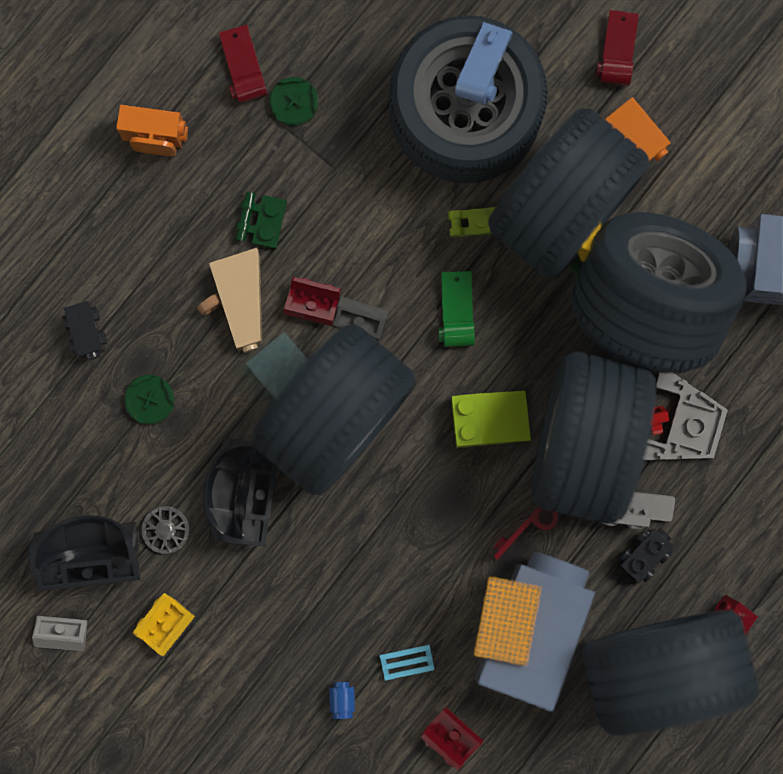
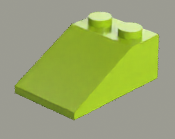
M525 391L480 393L451 397L456 448L531 441Z

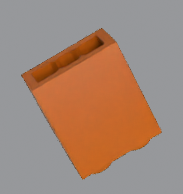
M633 97L606 118L613 125V128H617L625 135V138L628 137L637 145L636 148L640 147L646 152L649 162L653 159L658 162L668 153L666 149L671 142Z
M120 105L116 129L124 141H130L129 143L133 150L162 156H176V148H182V142L187 141L188 127H186V121H183L179 112Z

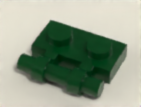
M246 191L245 199L241 201L240 208L242 212L240 221L236 223L235 230H237L235 240L245 242L247 233L253 234V245L277 250L288 201L263 195L261 204L254 203L256 194ZM252 212L259 213L256 226L249 224Z

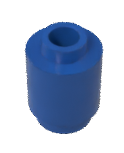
M334 682V687L329 688L330 713H333V719L353 718L355 693L354 686H349V682Z

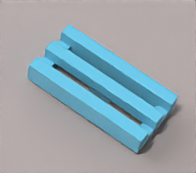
M430 645L380 655L385 680L435 670ZM423 651L426 652V656L390 664L386 662V659ZM428 661V666L391 674L388 672V669Z

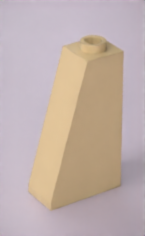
M254 248L209 263L238 351L243 350L244 353L257 350V345L262 344L260 255L258 249Z

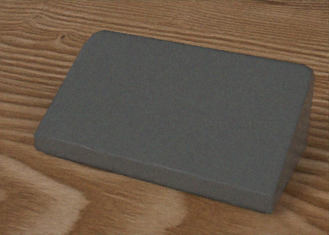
M341 297L332 325L340 328L345 325H358L372 337L380 340L388 311Z

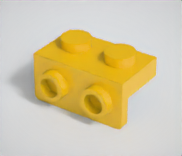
M164 593L156 599L148 614L138 622L133 634L145 641L158 654L164 656L195 616L176 599Z

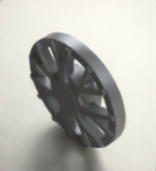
M168 506L158 507L145 517L142 524V536L147 546L153 551L162 554L173 553L186 543L189 536V524L184 514L176 508ZM162 510H169V520H162ZM152 515L159 520L156 526L148 522ZM179 515L183 522L175 526L171 521ZM155 529L156 536L147 538L146 530ZM176 529L185 530L184 538L175 536ZM157 538L164 540L161 549L153 546ZM171 538L174 539L177 545L172 549L169 548L167 540Z

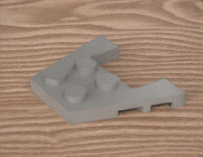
M659 372L656 388L677 394L679 399L666 444L649 440L644 460L714 458L728 410L676 374Z

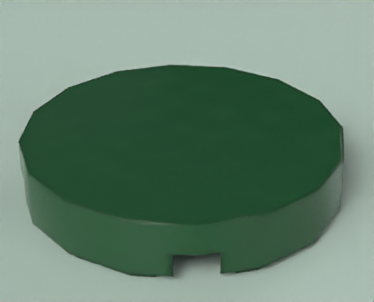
M301 77L282 79L270 94V107L273 115L279 122L287 126L298 127L307 124L314 118L318 110L319 98L316 89Z
M148 374L139 376L130 383L125 393L124 401L126 410L132 418L140 423L152 425L160 423L169 417L174 408L175 396L173 389L167 381L159 376Z

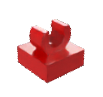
M663 405L654 407L650 431L653 435L663 433L661 423L669 421L668 411Z

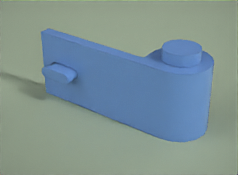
M483 22L458 79L455 90L456 96L483 105L493 101L497 88L494 86L493 77L513 34L512 31Z

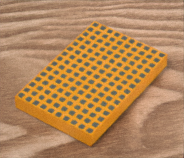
M489 577L474 655L527 665L541 587Z

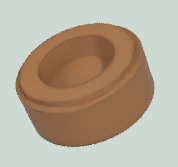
M214 294L204 300L197 309L202 316H206L222 304L218 294Z

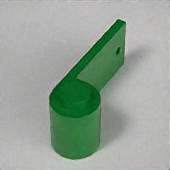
M472 271L441 272L443 327L438 329L439 342H444V347L474 346Z

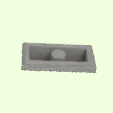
M37 616L32 637L35 647L84 651L87 620Z

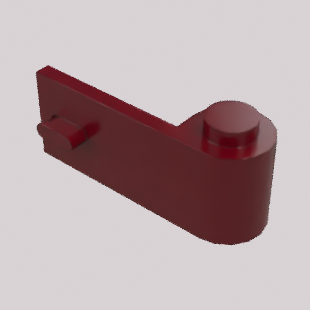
M609 10L602 63L598 62L596 68V77L600 78V83L630 86L639 14Z
M248 25L219 32L233 84L229 85L233 100L238 99L239 103L267 96V90Z
M537 507L508 540L502 537L495 544L493 549L497 548L498 552L494 557L498 560L531 522L542 530L552 529L558 522V513L553 510L549 511Z

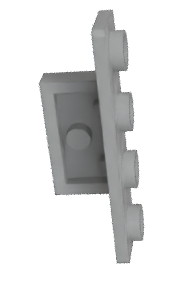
M635 492L624 518L612 524H603L615 526L617 523L627 524L631 528L641 529L643 526H650V519L670 522L673 518L675 497Z

